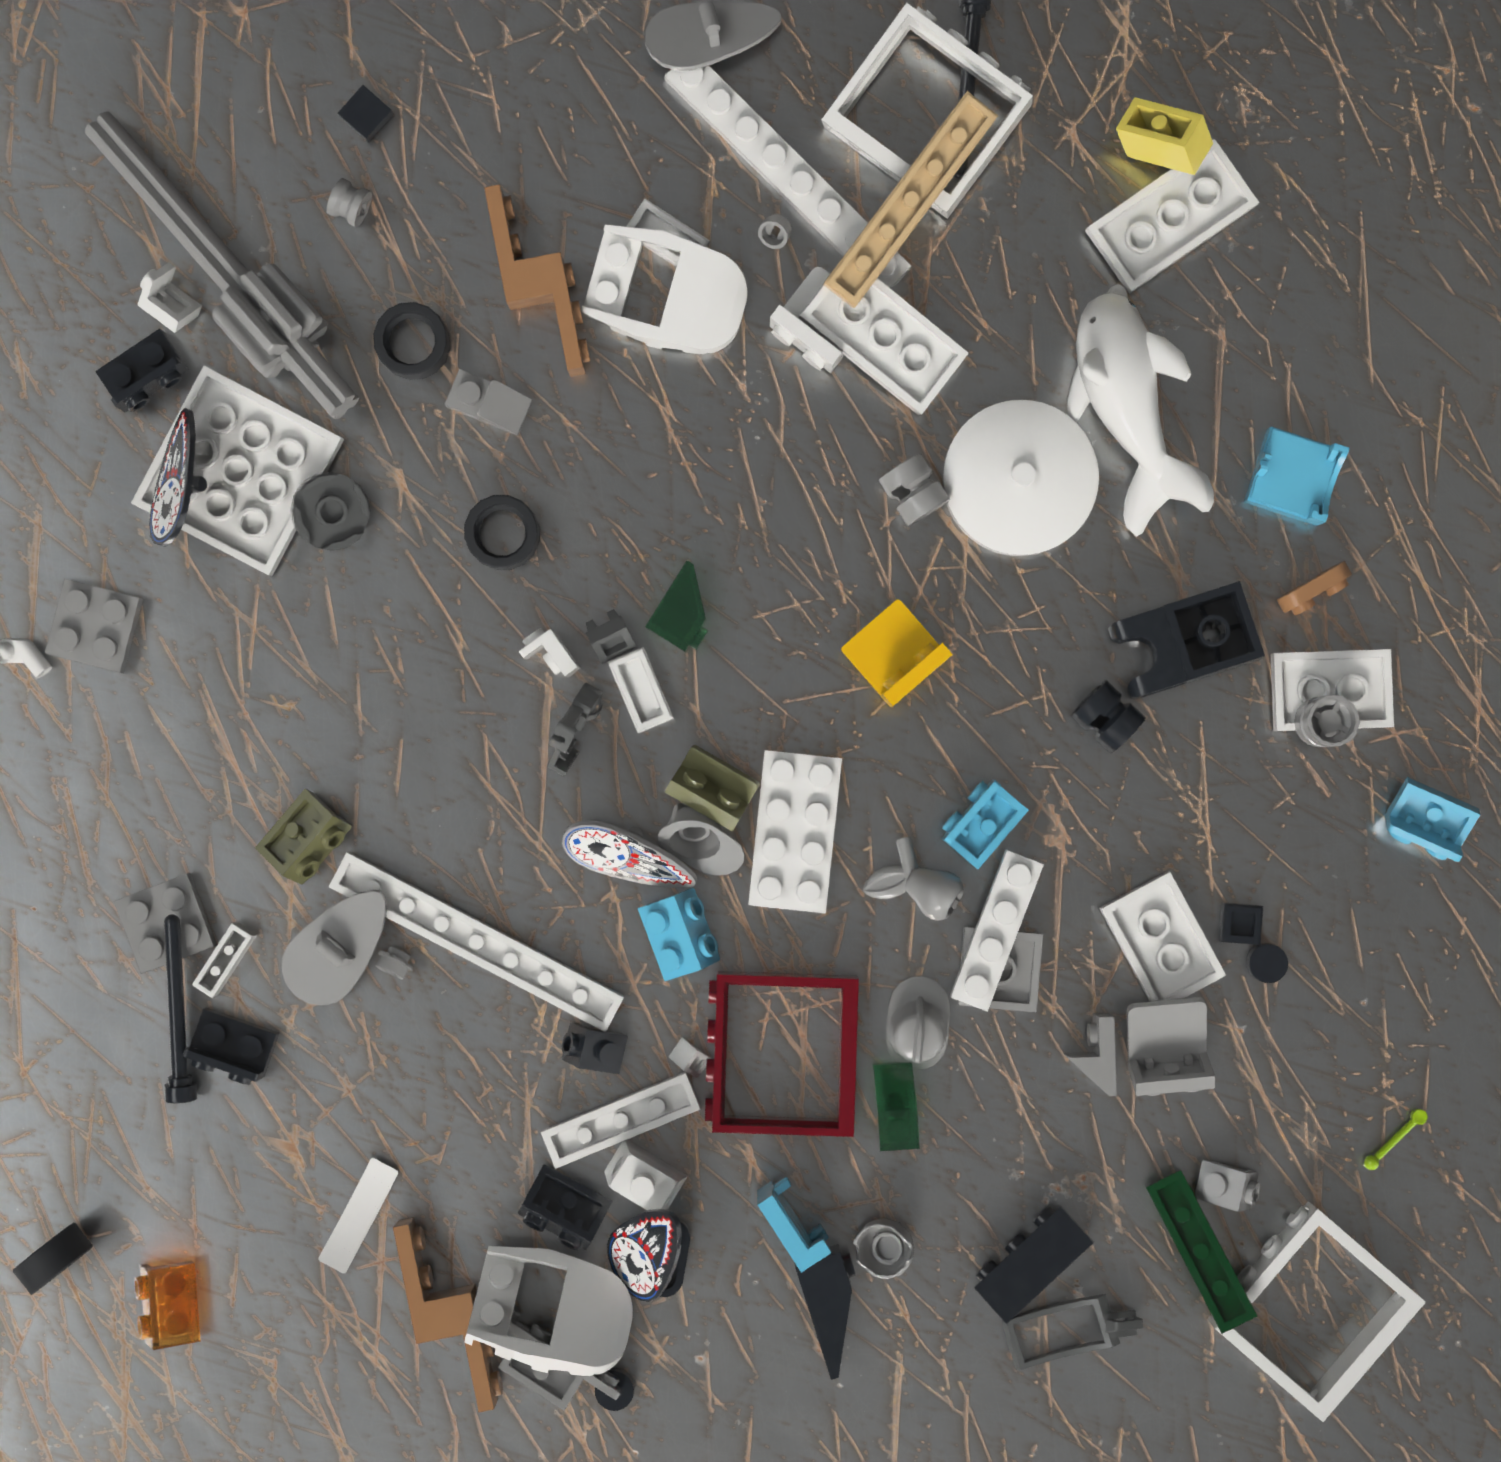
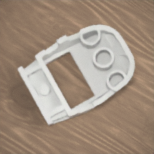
M605 225L581 314L584 318L590 320V317L609 325L611 330L644 342L650 347L661 350L662 348L683 350L684 353L693 354L715 353L729 345L738 333L748 299V283L744 272L735 261L690 239L662 230ZM643 242L680 252L660 327L623 317Z
M488 1246L464 1343L472 1345L474 1339L494 1347L495 1355L507 1360L512 1358L532 1366L531 1369L548 1373L549 1369L569 1371L570 1375L582 1376L601 1374L614 1367L625 1351L633 1318L632 1300L628 1289L618 1276L592 1263L551 1249ZM525 1262L567 1270L550 1345L507 1336Z

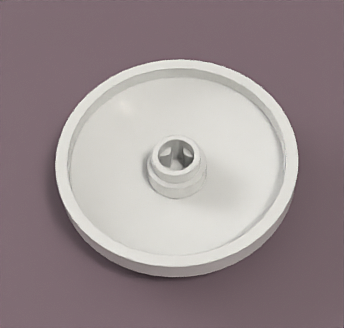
M1010 400L983 409L961 427L947 451L943 465L942 484L943 489L950 498L946 504L951 516L970 539L996 553L1010 556H1029L1040 554L1059 546L1074 535L1084 524L1096 500L1099 469L1090 440L1071 417L1061 410L1042 402Z

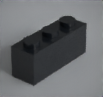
M1049 1206L1033 1221L1038 1228L1026 1238L1020 1233L1004 1248L1009 1255L1000 1264L997 1265L992 1259L976 1274L980 1282L974 1287L975 1290L1006 1324L1094 1243L1062 1206L1056 1211Z

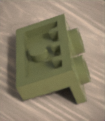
M693 745L671 779L665 793L733 832L758 789L759 782L699 746Z
M305 788L257 844L255 849L283 877L302 885L316 874L319 865L333 849L343 842L345 835L352 826L330 810L313 792Z

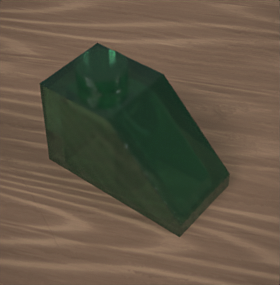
M689 561L685 562L645 626L647 630L684 653H687L690 647L697 650L709 631L703 627L707 620L694 564Z
M912 1062L873 1064L877 1141L880 1151L920 1149Z

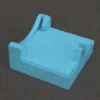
M1269 427L1260 449L1244 503L1315 526L1325 523L1328 517L1333 488L1350 448L1337 443L1327 445L1275 427Z
M785 1177L777 1183L770 1181L758 1189L757 1205L802 1273L832 1252L825 1242L829 1239V1236L821 1223L807 1232L782 1192L791 1187V1182L788 1177Z

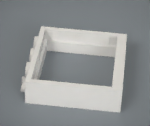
M906 3L821 120L826 130L895 181L899 182L911 165L846 117L910 30L1014 105L950 193L943 190L931 205L933 209L948 219L1031 107L1033 95L1029 93L1031 88L1025 85L1021 78L1016 75H1012L1009 78L998 70L999 63L990 55L982 51L977 55L966 47L968 41L960 33L951 28L946 32L936 25L937 19L930 11H924L919 6L915 9Z
M1308 1201L1295 1214L1290 1213L1286 1220L1288 1225L1279 1236L1274 1235L1265 1242L1261 1249L1262 1255L1253 1266L1247 1265L1238 1274L1237 1277L1251 1303L1256 1300L1318 1226L1324 1229L1395 1292L1309 1393L1234 1328L1222 1335L1324 1422L1426 1302ZM1211 1314L1207 1320L1221 1334Z

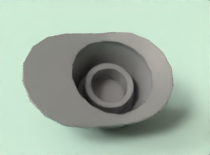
M682 803L674 806L669 823L658 832L657 843L660 848L704 874L727 875L737 871L744 862L745 853L742 846L733 837L722 831L720 824Z
M924 976L910 977L899 983L891 994L886 1029L887 1049L894 1061L908 1069H927L936 1064L946 1051L949 1037L950 1002L944 988L934 979Z

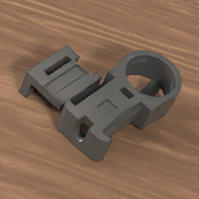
M588 683L582 686L562 720L558 722L554 734L548 745L556 749L547 766L548 768L563 776L566 775L580 753L573 747L577 741L574 739L576 731L581 732L585 724L590 720H594L602 709L603 692ZM598 705V710L595 713H593L596 706Z

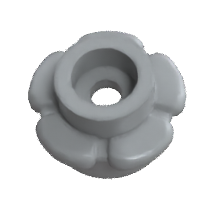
M390 946L387 952L382 950L378 952L380 958L375 966L383 972L403 980L408 970H413V966L408 964L411 957L403 951Z

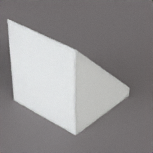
M683 1037L668 1056L683 1071L697 1078L706 1067L707 1058L711 1059L710 1056Z

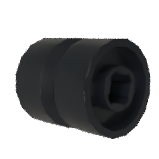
M1104 680L1076 707L1071 717L1086 731L1093 729L1096 732L1095 740L1112 754L1137 731L1146 717L1133 704H1123L1121 702L1122 694L1109 681Z

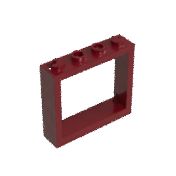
M718 971L717 980H709L708 1003L716 1004V1020L708 1019L707 1043H715L714 1059L707 1058L706 1082H714L713 1098H705V1121L712 1122V1133L854 1137L859 978L857 975ZM729 985L841 988L837 1119L725 1115Z

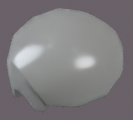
M888 1218L870 1221L858 1232L853 1241L856 1247L857 1263L872 1276L883 1279L900 1276L913 1261V1239L910 1232L898 1221Z

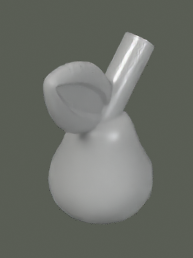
M911 837L896 840L902 866H885L875 871L863 886L864 893L877 899H891L907 891L927 918L933 921H941L948 918L956 909L963 896L964 889L960 878L949 871L918 868Z

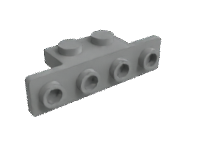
M513 1310L509 1326L510 1332L517 1335V1338L550 1345L552 1335L535 1324L530 1329L518 1321L521 1315ZM503 1358L498 1366L500 1370L563 1411L567 1408L583 1380L614 1400H617L623 1391L622 1388L617 1386L619 1379L609 1371L592 1376L570 1375L569 1371L550 1369L546 1373L533 1370L531 1365L512 1358L511 1360Z

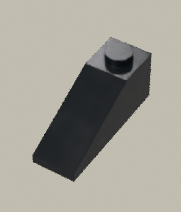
M839 1244L830 1246L831 1254L802 1273L795 1264L831 1380L839 1378L852 1294L850 1278L856 1276L850 1253L842 1255Z

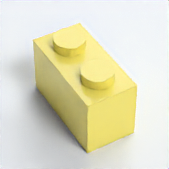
M1134 97L1116 127L1127 157L1192 175L1196 174L1213 145L1204 115Z

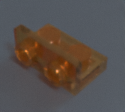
M186 1261L151 1267L149 1264L140 1265V1276L135 1277L134 1280L136 1298L138 1301L142 1300L143 1315L137 1318L140 1340H145V1343L152 1350L201 1342L195 1263L193 1261Z

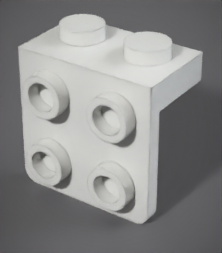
M815 267L785 306L779 305L770 316V327L773 329L771 333L779 341L787 346L793 344L804 353L802 357L818 370L824 368L829 373H832L845 355L798 318L830 275L822 267Z

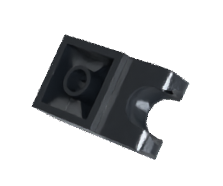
M1240 581L1119 620L1107 629L1111 640L1115 643L1140 641L1148 645L1153 653L1154 664L1151 670L1143 675L1134 677L1128 684L1127 690L1132 699H1140L1254 663L1265 656ZM1211 624L1212 630L1218 628L1221 632L1215 642H1210V639L1206 640L1204 638L1203 632L1206 630V625Z

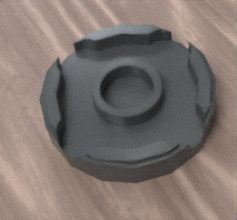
M333 472L315 474L302 482L293 495L290 509L293 526L301 538L314 547L330 551L347 548L358 541L367 527L371 514L369 500L362 487L348 476Z

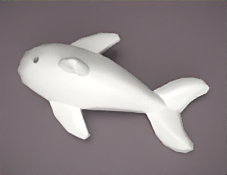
M1116 284L1106 294H1102L1088 302L1080 317L1076 338L1078 366L1073 374L1067 397V415L1077 423L1091 402L1095 412L1106 428L1138 462V468L1128 488L1123 513L1126 528L1137 537L1144 532L1153 514L1168 499L1185 501L1195 506L1201 512H1209L1214 503V490L1208 476L1199 468L1167 454L1158 408L1157 373L1187 382L1191 376V371L1185 355L1167 338L1148 332L1136 306L1128 299L1126 289L1122 285Z

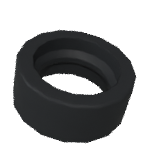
M417 302L399 303L387 309L378 319L373 333L374 349L380 361L393 374L408 380L425 379L437 373L446 363L450 351V334L443 320L430 307ZM406 319L424 321L431 327L435 337L432 353L426 360L415 364H407L398 360L390 349L389 338L392 330L398 323Z
M492 495L480 500L470 510L464 524V539L470 553L483 565L495 570H512L524 565L535 554L540 542V526L535 514L522 500L510 495ZM497 510H508L515 513L522 520L525 527V538L522 545L509 555H495L489 552L480 540V526L483 520L490 513Z
M72 1223L13 1269V1273L27 1291L33 1295L87 1253L93 1245L77 1224Z

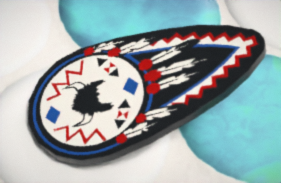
M187 408L180 412L169 438L150 510V537L154 544L164 547L171 544L180 533L186 519L191 494L202 492L207 488V481L204 477L193 476L196 441L195 420L193 411Z
M647 1210L621 1224L609 1237L607 1256L611 1269L625 1284L629 1294L640 1301L651 1302L661 1296L671 1280L680 1255L682 1241L681 1223L678 1216L671 1210Z

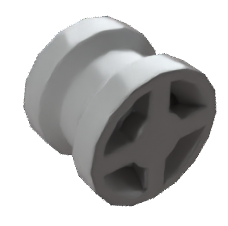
M341 178L330 194L327 203V214L333 217L342 216L347 219L350 225L358 227L367 215L372 201V192L365 188L358 190L352 187L350 181Z

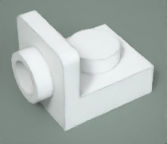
M540 628L522 641L525 647L519 653L524 659H529L543 648L546 649L547 653L542 657L555 675L562 672L564 676L570 677L581 669L559 636L552 629L544 632Z

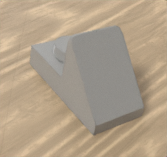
M459 369L445 406L518 436L533 400L497 380L491 379V381Z
M1093 1013V1023H1087V1043L1089 1047H1094V1052L1063 1054L1108 1096H1117L1115 1019L1109 1013Z

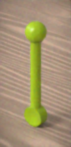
M1418 1108L1412 1110L1410 1120L1374 1155L1365 1157L1364 1166L1368 1170L1377 1169L1379 1160L1414 1126L1426 1123L1427 1113Z

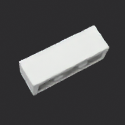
M239 922L231 923L192 986L211 998L218 996L257 934Z

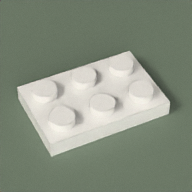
M1391 649L1270 654L1273 731H1296L1294 719L1299 707L1311 698L1331 695L1347 698L1354 704L1359 713L1360 724L1358 729L1394 727Z
M1167 871L1099 908L1150 1002L1183 999L1226 976L1171 872Z

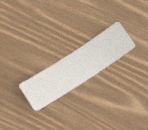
M375 1158L370 1159L352 1197L318 1258L320 1262L341 1273L347 1272L398 1175V1170Z

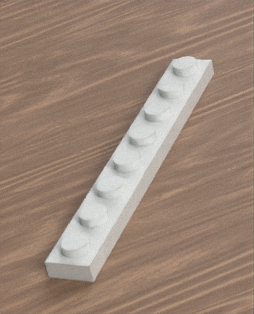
M709 65L685 71L671 69L665 75V81L809 224L844 256L868 222ZM896 252L878 276V279L892 289L911 270L912 266Z
M346 852L329 885V888L346 897L370 890L381 891L387 900L386 917L604 1032L607 1031L624 998V995L351 852Z

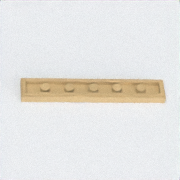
M967 91L824 281L823 285L852 308H855L994 123L998 115Z

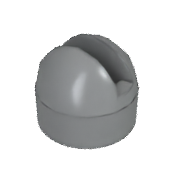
M773 214L762 222L758 229V235L765 246L779 249L789 240L792 226L785 217L780 214ZM775 226L781 229L778 237L772 234Z

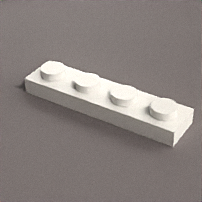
M1005 850L951 990V998L988 1012L1044 864Z
M683 1072L543 1129L541 1135L556 1169L701 1110V1106L687 1072Z

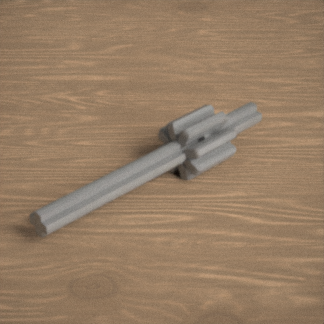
M110 112L100 113L95 122L88 123L85 129L86 135L223 291L220 298L224 303L214 308L213 320L257 371L261 372L266 378H273L283 368L287 371L291 370L334 419L344 416L347 409L354 407L359 397L316 349L319 346L316 339L326 333L327 322L277 265L265 264L257 274L253 269L248 271Z

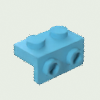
M1407 777L1385 813V820L1390 835L1404 844H1411L1413 842L1424 847L1429 854L1438 859L1446 860L1449 858L1460 862L1463 857L1461 846L1481 814L1479 808Z
M982 780L967 797L972 802L963 814L955 811L942 827L946 833L941 839L976 869L982 866L1029 811L1002 788L1001 784L996 780H991L988 784Z
M694 888L637 908L664 981L702 970L720 961L717 941L711 934L704 915L703 903L698 898Z

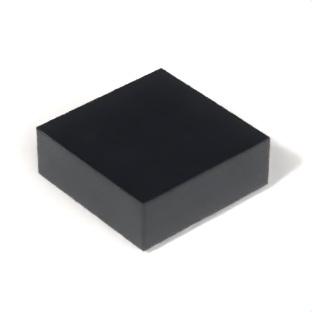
M364 85L358 89L337 113L343 121L367 142L394 115L393 111Z
M1222 902L1219 941L1261 945L1263 906Z

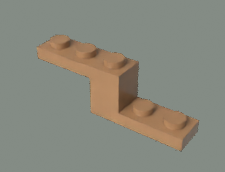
M500 184L484 187L507 305L510 310L554 302L569 375L573 377L586 374L584 363L591 361L586 338L579 340L576 325L583 324L579 300L571 301L569 287L576 286L572 263L564 264L561 252L516 260L518 257H523L518 233L511 234L509 220L515 219L511 195L504 196Z
M414 1217L398 1220L393 1227L416 1344L463 1335L465 1341L477 1293L476 1284L430 1293L429 1289H433L434 1283L430 1265L424 1266L421 1251L426 1249L423 1228L421 1226L416 1227ZM473 1339L472 1345L465 1343L478 1412H484L495 1408L499 1399L498 1396L503 1395V1386L499 1371L493 1372L490 1357L495 1356V1348Z

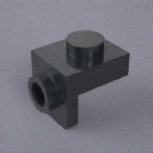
M571 1022L568 1032L562 1040V1060L579 1069L619 1074L628 1036L618 1032H604L599 1029L587 1028L579 1023Z

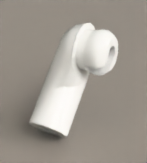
M5 638L0 640V664L25 663L36 679L44 676L52 669L51 664L31 640L21 638Z

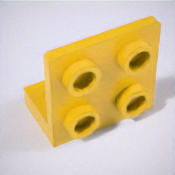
M899 599L895 600L841 648L842 653L890 708L953 655L944 643L940 645Z

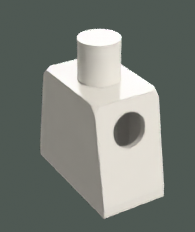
M628 1139L622 1141L604 1171L608 1186L646 1210H668L688 1175Z

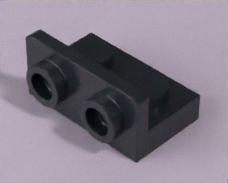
M159 328L95 372L112 396L111 401L114 406L123 412L128 410L134 412L147 405L150 401L149 396L161 388L162 390H168L177 385L183 379L181 375L189 369L164 331Z
M206 1007L202 1010L191 1045L185 1048L182 1056L191 1059V1065L197 1069L213 1072L217 1068L228 1072L230 1080L250 1085L251 1081L257 1082L265 1077L280 1033Z
M544 1164L518 1214L524 1217L523 1222L530 1228L539 1232H543L546 1229L557 1235L558 1242L572 1250H578L579 1247L587 1250L612 1200Z

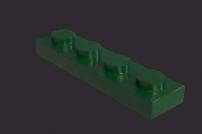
M1182 1170L1146 1187L1221 1334L1258 1317Z

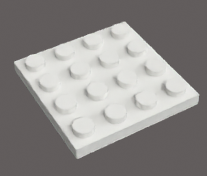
M203 366L131 503L150 513L161 464L174 425L184 408L192 410L196 433L193 476L204 477L207 481V488L202 492L191 494L186 519L181 530L272 577L296 532L290 511L293 495L302 482L315 474L326 473L329 470L344 439L214 370Z

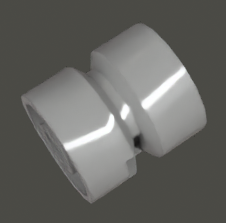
M921 453L901 463L878 480L889 498L899 501L896 509L908 527L925 518L950 500L940 482L931 481L930 476L933 471Z
M1338 695L1315 697L1305 701L1297 710L1294 719L1295 730L1300 739L1314 747L1342 746L1353 739L1357 734L1360 724L1359 713L1354 704L1347 698Z

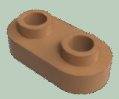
M1342 561L1276 600L1284 613L1292 610L1295 616L1316 605L1313 600L1315 596L1325 591L1329 597L1349 586L1346 578L1351 576L1352 572L1346 562Z

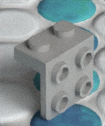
M1193 997L1132 1003L1127 1007L1128 1071L1136 1096H1157L1165 1093L1197 1092L1215 1089V1074L1207 1054V1005L1203 998Z

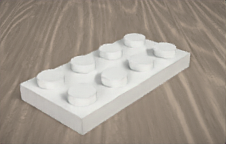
M1215 139L1212 140L1213 145L1195 175L1171 169L1085 230L1129 294L1259 204L1253 192Z
M878 278L855 308H852L823 285L798 317L918 416L926 410L968 355L965 349Z
M764 751L748 905L826 913L842 758Z

